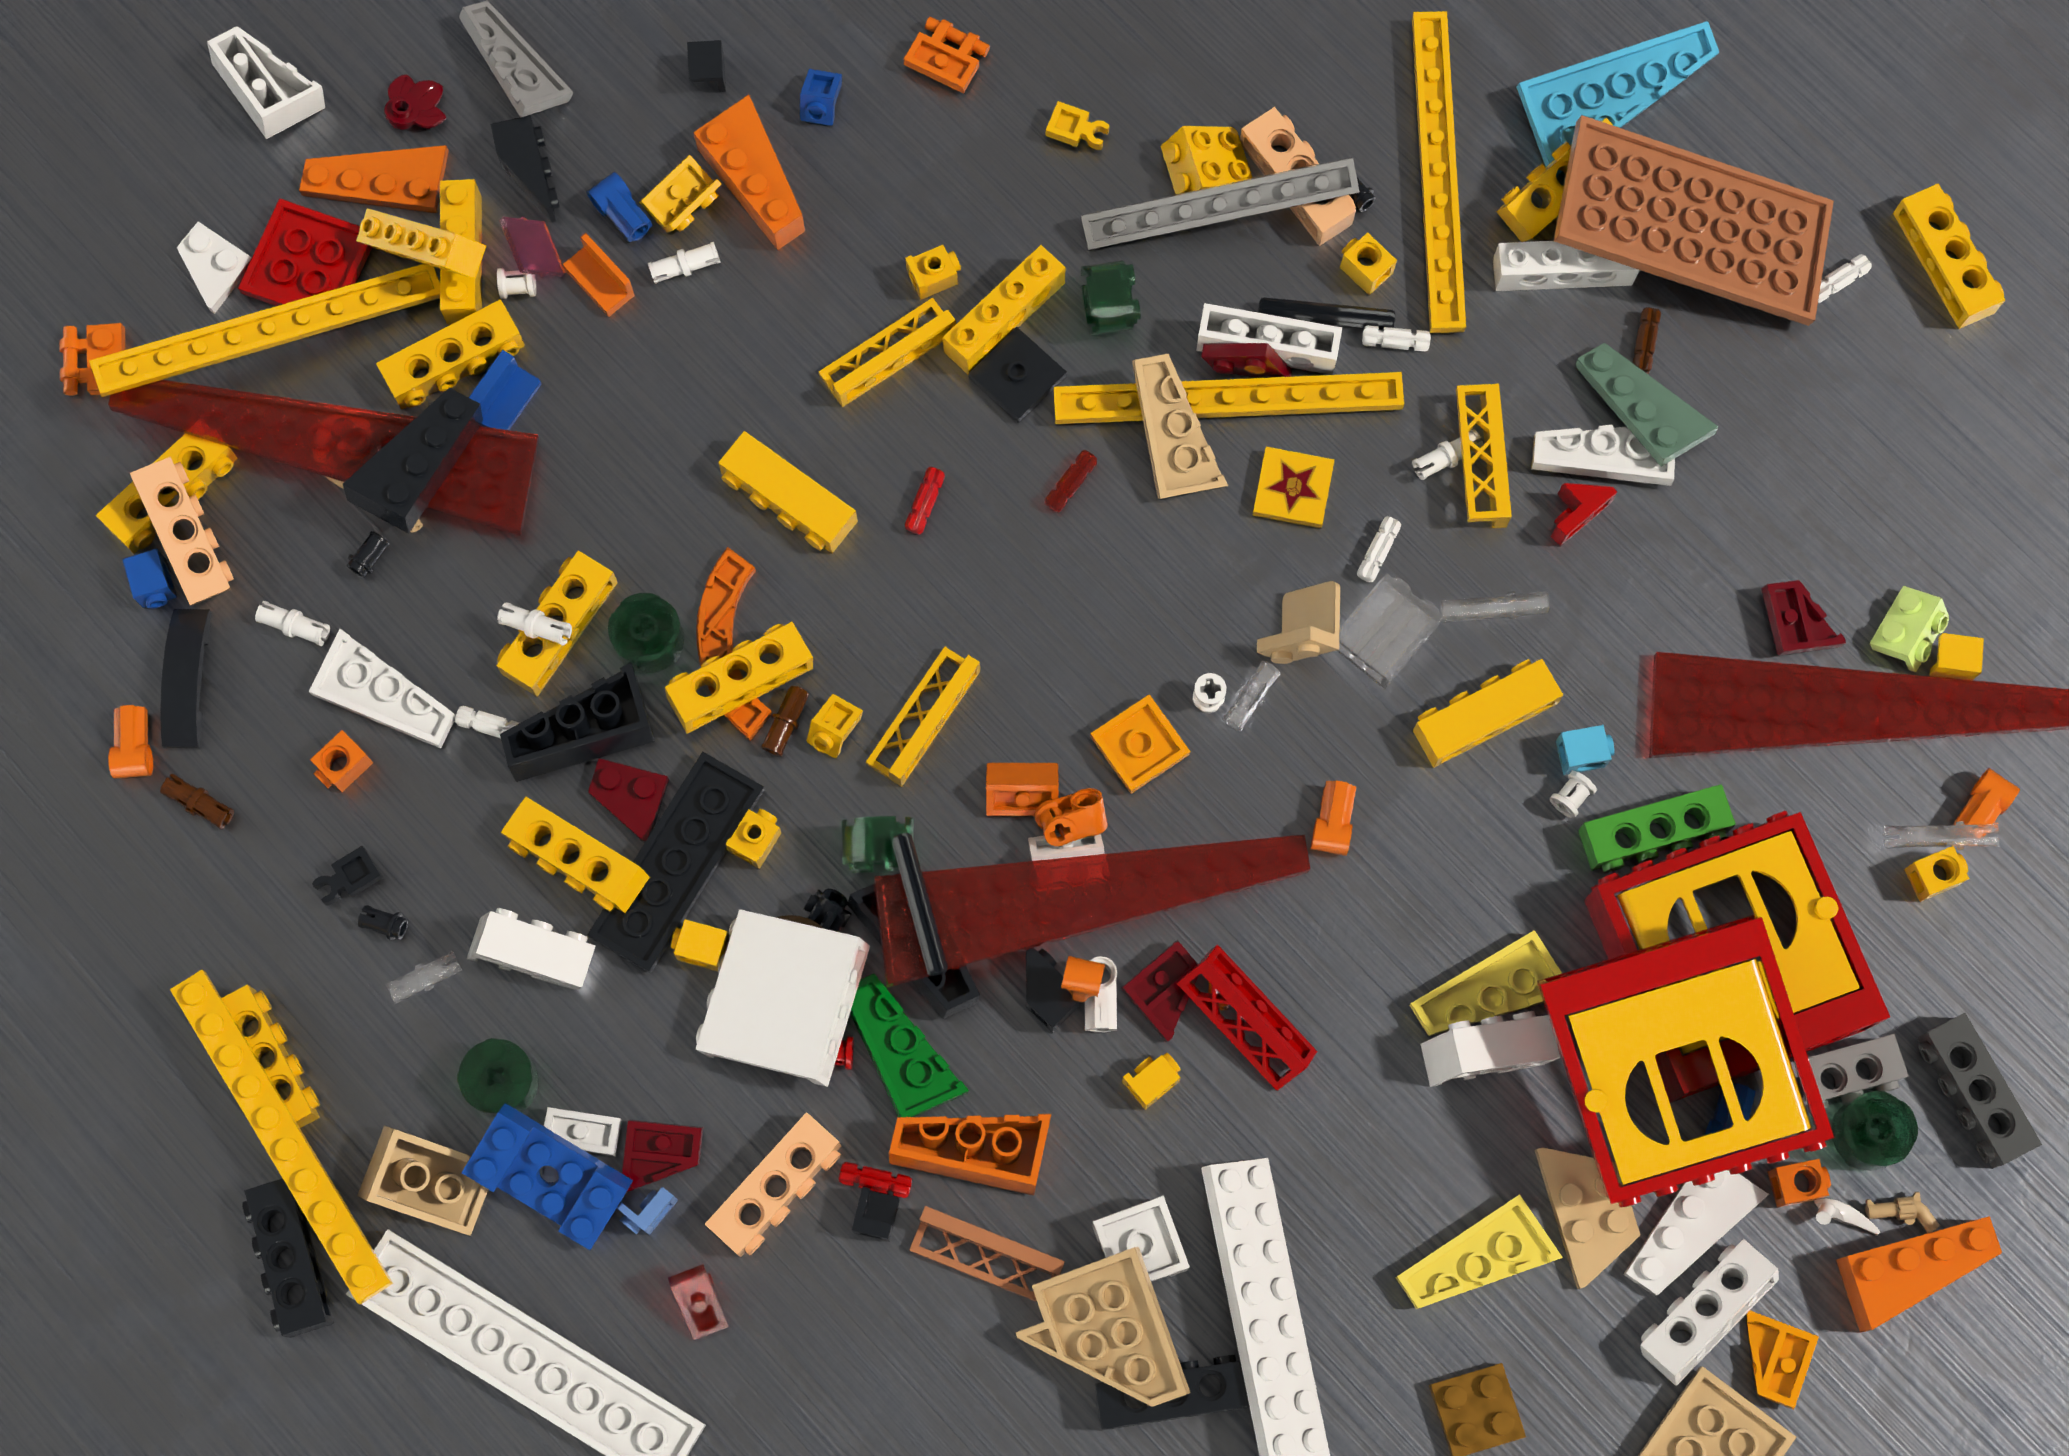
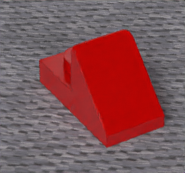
M1574 483L1562 484L1558 496L1569 508L1555 519L1554 523L1557 526L1551 535L1552 539L1559 546H1562L1612 503L1617 494L1615 488Z

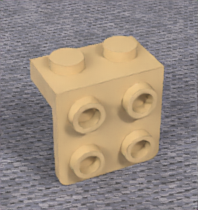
M1329 581L1286 593L1282 600V633L1257 639V653L1270 657L1273 663L1288 664L1292 661L1316 657L1320 654L1339 650V583Z

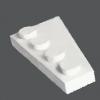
M1613 425L1599 426L1596 430L1582 431L1581 428L1536 432L1533 438L1531 469L1671 486L1674 481L1675 459L1661 467L1627 427L1613 428Z
M1729 1170L1715 1173V1180L1705 1184L1694 1186L1692 1181L1683 1183L1623 1275L1653 1296L1659 1295L1769 1194L1739 1173L1731 1175Z

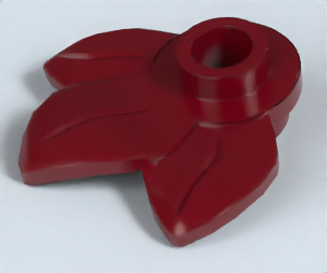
M407 74L397 77L388 88L389 101L384 108L387 121L391 126L400 130L409 129L413 125L422 128H432L443 123L446 120V116L436 107L442 98L443 86L431 80H423L415 84Z

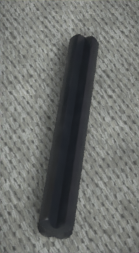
M1266 297L1261 298L1259 301L1258 313L1319 324L1364 328L1367 325L1378 326L1380 330H1383L1384 327L1394 328L1395 311L1389 309Z
M910 833L898 834L893 837L892 845L926 970L929 976L940 975L947 971L948 965L913 838Z

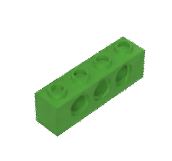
M1720 784L1584 822L1578 832L1591 871L1602 868L1604 873H1609L1625 867L1624 862L1637 858L1638 863L1654 860L1659 857L1658 852L1671 849L1673 852L1681 848L1689 850L1693 848V842L1706 840L1718 835L1721 840H1724L1728 837L1727 833L1736 823L1723 786ZM1684 815H1694L1699 820L1700 827L1693 829L1687 826L1684 821ZM1650 824L1662 826L1665 830V838L1660 839L1653 836L1650 832ZM1618 833L1627 835L1631 840V848L1619 846L1615 840V835Z

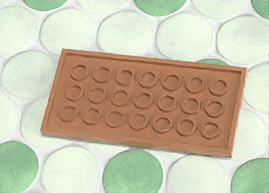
M1581 115L1575 125L1554 242L1809 326L1816 318L1834 200Z

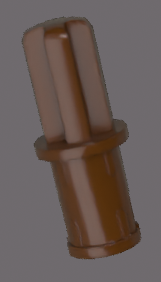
M798 686L789 687L778 713L772 715L774 721L764 743L761 745L763 750L782 757L793 729H798L799 724L796 722L809 696L806 690Z

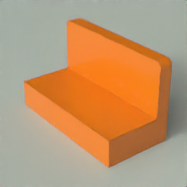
M585 233L580 237L583 248L563 263V267L598 307L610 317L635 295L628 277Z
M987 763L986 816H1035V811L1041 803L1059 798L1058 763ZM1050 810L1052 816H1056L1053 810Z

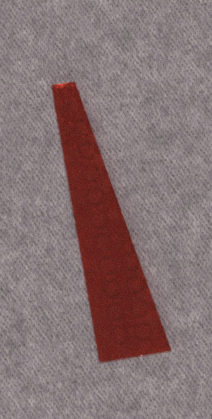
M159 380L111 394L108 403L111 411L343 482L349 479L416 418L408 415L169 380ZM480 426L427 507L521 536L539 443L538 435Z
M1656 652L1654 655L1649 758L1695 755V753L1715 752V754L1739 750L1762 751L1768 748L1785 747L1791 749L1804 748L1806 746L1821 747L1908 741L1913 738L1930 737L1931 739L1957 735H1965L1967 737L1980 736L1986 733L2009 734L2021 731L2039 732L2069 729V689Z
M1304 834L925 871L922 874L948 970L967 966V964L985 959L990 960L1001 957L1003 954L1021 949L1027 950L1038 947L1043 943H1053L1137 920L1153 913L1177 909L1179 906L1197 901L1198 903L1207 901L1213 897L1230 892L1236 893L1247 890L1252 886H1262L1309 872L1310 863ZM901 874L875 876L874 886L887 987L928 977Z

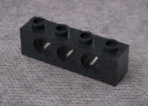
M283 1178L244 1190L247 1201L242 1202L243 1212L247 1222H253L256 1237L252 1238V1247L257 1259L262 1258L265 1273L261 1274V1281L266 1295L272 1296L275 1309L270 1311V1315L276 1332L281 1331L282 1336L292 1338L334 1324L307 1218ZM281 1212L284 1217V1224L280 1230L271 1232L269 1220L274 1214ZM290 1248L293 1252V1261L288 1267L281 1268L278 1264L279 1254L283 1250ZM299 1284L302 1287L303 1296L298 1303L291 1305L287 1298L288 1291L292 1286Z
M1227 1355L1213 1358L1214 1365L1199 1367L1198 1360L1180 1363L1191 1393L1182 1396L1179 1402L1171 1403L1167 1401L1153 1407L1144 1404L1138 1409L1131 1408L1124 1400V1392L1104 1382L1095 1383L1101 1431L1250 1408L1241 1362H1236L1235 1355ZM1205 1375L1216 1377L1220 1383V1391L1214 1397L1205 1396L1200 1390L1199 1383Z

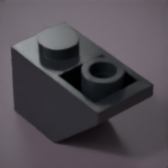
M1030 946L1026 950V1008L1053 1033L1083 1002L1072 1000L1070 992L1067 989L1061 988L1063 976L1054 968L1057 964L1054 958L1043 948L1037 951Z

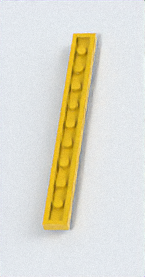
M1447 11L1413 12L1412 32L1430 333L1465 332L1466 314Z
M420 264L89 360L100 395L105 397L439 299L440 282L433 266Z
M1402 372L1181 381L1186 391L1188 402L1193 413H1196L1197 418L1403 410L1404 407ZM1136 383L1054 387L1055 424L1143 421Z
M200 970L171 988V993L356 1302L361 1305L392 1285V1280L204 970Z

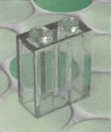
M1387 573L1340 627L1339 650H1336L1384 689L1388 687L1437 629L1442 619V616L1438 614V608L1432 602L1424 598L1420 600L1410 592V586L1399 577L1393 578Z

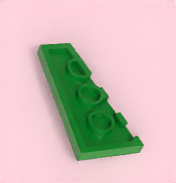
M873 973L860 979L850 1014L898 1117H916L969 1092L968 1088L962 1081L957 1079L949 1069L947 1062L931 1047L925 1039L926 1036L917 1026H914L903 1012L904 1009Z

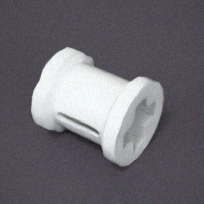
M527 266L526 270L505 271L504 268H498L497 285L500 299H507L508 295L529 294L530 297L536 296V279L533 266Z
M1214 673L1203 674L1195 683L1193 702L1204 713L1216 712L1224 703L1227 687L1221 676ZM1205 688H1211L1212 693L1215 694L1213 699H1208L1207 693H1204Z
M1572 770L1568 775V782L1558 794L1553 793L1549 800L1558 811L1574 819L1578 815L1577 809L1589 795L1593 796L1596 793L1597 788L1585 775Z

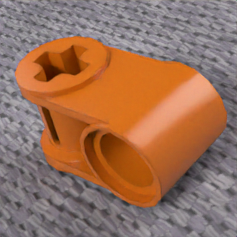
M1094 788L1081 789L1073 794L1045 801L1035 811L1034 819L1037 825L1043 829L1046 841L1052 846H1063L1075 840L1101 834L1108 827L1102 793ZM1050 810H1053V812L1055 813L1056 816L1054 818ZM1055 829L1058 830L1060 836L1056 835Z

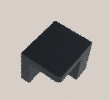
M721 40L687 42L689 81H717L719 92H726L725 60Z
M863 1186L852 1227L853 1233L890 1242L900 1202L899 1198L871 1191L870 1188Z

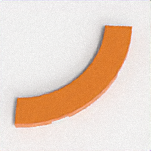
M729 547L725 549L712 569L705 585L700 607L698 608L696 639L700 666L712 657L719 656L722 658L733 652V625L737 605L748 581L756 572L753 565ZM739 669L733 670L728 675L733 680L744 679ZM708 686L709 691L712 695L715 692V689L712 686ZM756 698L724 716L736 730L751 741L772 716V711Z

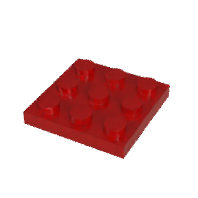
M279 198L238 289L243 295L279 306L355 284L372 247L356 241L360 231L359 225Z

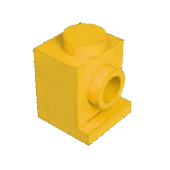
M944 245L914 257L912 255L905 257L906 271L920 300L958 285L957 271L961 270L959 260L954 251L947 253ZM936 265H941L938 269H931Z
M761 808L757 813L748 809L732 837L725 844L728 852L760 869L782 834L780 827L776 825L778 819ZM752 828H759L761 830V835L756 839L748 836Z
M1169 1053L1159 1056L1156 1060L1149 1056L1134 1069L1137 1075L1133 1078L1128 1072L1123 1076L1122 1083L1146 1110L1179 1083L1181 1077L1177 1072L1181 1068Z

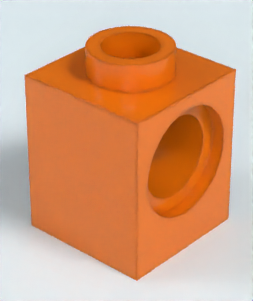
M343 730L310 759L318 768L313 774L328 789L334 784L341 792L349 787L373 764V761ZM347 757V763L343 769L339 771L332 770V764L337 758Z
M1820 1159L1776 1167L1767 1171L1777 1208L1829 1196L1828 1189L1831 1187V1180L1825 1166L1821 1167ZM1797 1173L1803 1174L1808 1179L1809 1188L1807 1192H1802L1796 1188L1794 1177Z

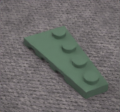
M1605 342L1577 358L1575 367L1661 467L1716 434L1719 426Z

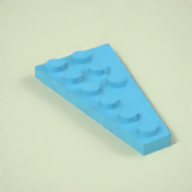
M1706 21L1520 82L1516 88L1545 167L1554 160L1551 154L1565 142H1568L1570 145L1572 144L1576 121L1581 115L1598 121L1607 117L1613 126L1622 128L1716 57L1719 49L1709 22ZM1558 170L1556 177L1563 173V171Z

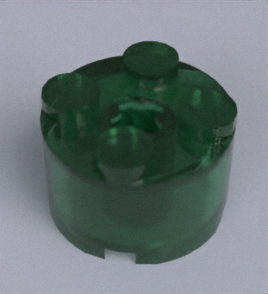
M1124 260L1081 266V276L1088 275L1086 277L1087 285H1081L1087 324L1094 323L1095 325L1089 330L1090 335L1133 330L1134 324H1137V320L1141 319L1138 299H1132L1131 293L1132 285H1135L1133 264L1126 265Z
M653 593L631 595L620 602L618 608L614 613L612 612L609 618V639L618 658L624 665L631 662L634 671L655 673L668 668L679 660L684 646L683 627L675 608L660 598V596ZM651 629L648 637H642L644 636V630Z
M896 816L854 818V826H851L847 819L841 821L843 865L849 866V871H852L853 874L874 873L873 866H885L888 872H900L892 839L898 834L910 833L915 845L914 818L905 817V824L896 822Z
M490 1038L475 1045L467 1052L460 1064L457 1082L463 1097L471 1106L482 1114L495 1118L504 1103L521 1113L531 1105L538 1092V1071L532 1058L518 1045L508 1040ZM496 1073L502 1074L503 1078L506 1079L502 1085L495 1083L494 1079H492Z
M1871 1091L1845 1103L1835 1113L1832 1123L1833 1143L1837 1152L1849 1166L1868 1171L1880 1170L1906 1158L1916 1142L1918 1124L1912 1109L1904 1101H1900L1885 1091ZM1869 1128H1878L1879 1135L1871 1134Z

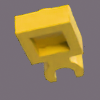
M1057 101L1047 125L1045 136L1078 147L1080 139H1083L1092 149L1102 150L1103 140L1095 138L1094 134L1101 132L1108 135L1110 125L1101 120L1093 121L1092 123L1088 122L1090 112Z

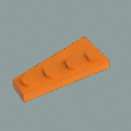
M447 145L306 159L299 191L302 196L437 213L440 198V181H443L449 150Z

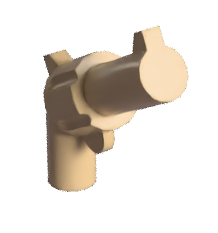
M1914 1192L1909 1197L1894 1198V1202L1874 1204L1870 1199L1865 1200V1212L1868 1219L1896 1217L1897 1220H1904L1906 1224L1912 1225L1915 1222V1218H1917L1927 1233L1933 1232L1940 1226L1929 1209L1921 1202L1920 1192Z

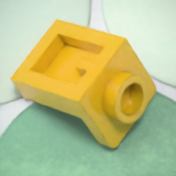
M832 694L811 720L806 739L807 743L819 752L837 758L841 753L843 742L861 720L863 710Z

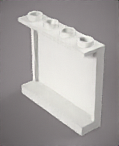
M739 909L737 918L732 921L729 928L730 940L726 953L721 956L718 963L719 975L715 988L708 995V1011L704 1023L697 1030V1046L695 1050L709 1058L714 1059V1056L805 1078L814 1084L828 1087L870 945L857 936Z

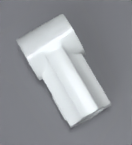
M1094 957L1090 961L1105 964V969L1108 970L1111 978L1108 982L1100 985L1098 997L1091 996L1085 1001V1031L1094 1033L1117 1031V968L1113 961L1107 957Z

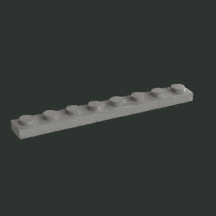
M1353 157L1083 214L1081 219L1088 250L1359 193L1360 191Z

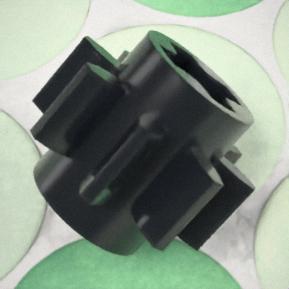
M830 888L825 889L824 892L817 890L815 895L810 896L803 908L810 912L808 919L818 923L824 929L836 932L841 927H845L852 913L845 910L848 905L847 898L841 892Z

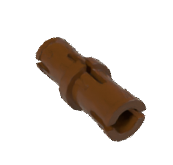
M174 773L170 774L169 778L167 777L161 786V794L180 803L189 814L193 816L197 814L210 821L219 829H224L225 825H228L233 818L234 810L213 799L204 788H196L183 781Z

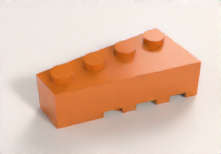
M749 94L693 132L697 150L777 250L805 232L801 210Z
M1038 1114V1116L1004 1115V1117H981L980 1115L967 1116V1118H947L946 1116L897 1117L889 1151V1164L1034 1196L1051 1114Z

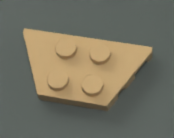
M1543 1147L1538 1148L1534 1151L1577 1290L1582 1289L1595 1279L1641 1234L1632 1206L1620 1208L1618 1203L1611 1204L1608 1200L1594 1158ZM1612 1162L1618 1183H1622L1616 1162Z

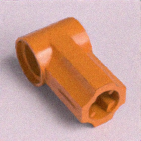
M123 705L114 709V747L109 749L108 754L109 770L114 779L151 776L153 773V754L148 744V710L145 707Z
M1988 768L1970 792L1972 797L1951 827L1954 828L1956 834L1966 841L1976 844L1980 843L1999 814L2002 815L2012 804L2020 788Z
M1338 780L1326 781L1321 800L1319 818H1316L1311 849L1347 856L1353 827L1350 821L1356 786Z
M1068 956L1061 988L1067 989L1072 996V1000L1085 1002L1091 996L1098 997L1105 964Z

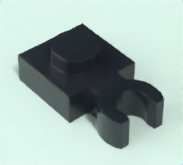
M360 846L331 864L336 874L331 877L320 876L313 881L312 885L317 890L325 885L331 886L330 894L321 899L327 906L337 902L341 892L345 889L353 897L383 879L367 850Z

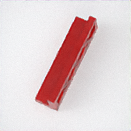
M1218 944L1205 955L1197 966L1177 982V985L1276 1091L1304 1071L1318 1052ZM1199 974H1202L1212 984V993L1200 992L1191 981ZM1219 1003L1231 1005L1237 1011V1020L1226 1019L1219 1011ZM1244 1030L1256 1032L1262 1038V1047L1251 1046L1245 1040ZM1270 1057L1282 1059L1290 1070L1280 1077L1270 1067Z

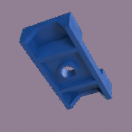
M504 1103L461 1172L492 1192L496 1188L501 1189L561 1225L558 1232L588 1250L592 1249L633 1182L629 1177ZM543 1166L553 1167L558 1172L559 1179L555 1182L545 1181L540 1175V1168Z

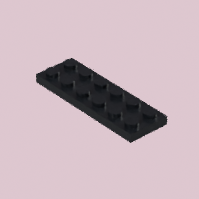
M702 751L633 861L650 878L626 913L616 907L611 912L604 908L587 936L651 974L672 941L675 929L677 927L680 928L728 850L725 845L726 842L732 837L748 809L751 811L754 809L765 791L764 786Z

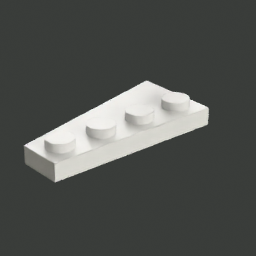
M339 629L309 690L312 696L438 748H442L455 720V714L414 685L393 667L387 665L342 629Z

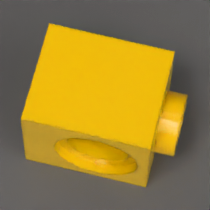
M1367 232L1360 240L1354 238L1343 248L1340 269L1370 295L1394 273L1397 259ZM1369 258L1374 264L1365 266L1358 259Z
M1954 846L1917 860L1904 869L1920 902L1953 889L1970 879L1967 874L1968 865L1966 860L1960 853L1956 852ZM1934 865L1941 866L1945 870L1946 880H1940L1935 876L1933 872Z
M685 919L682 928L677 927L671 941V949H675L674 955L678 961L718 971L719 960L726 953L730 940L729 934L726 930Z

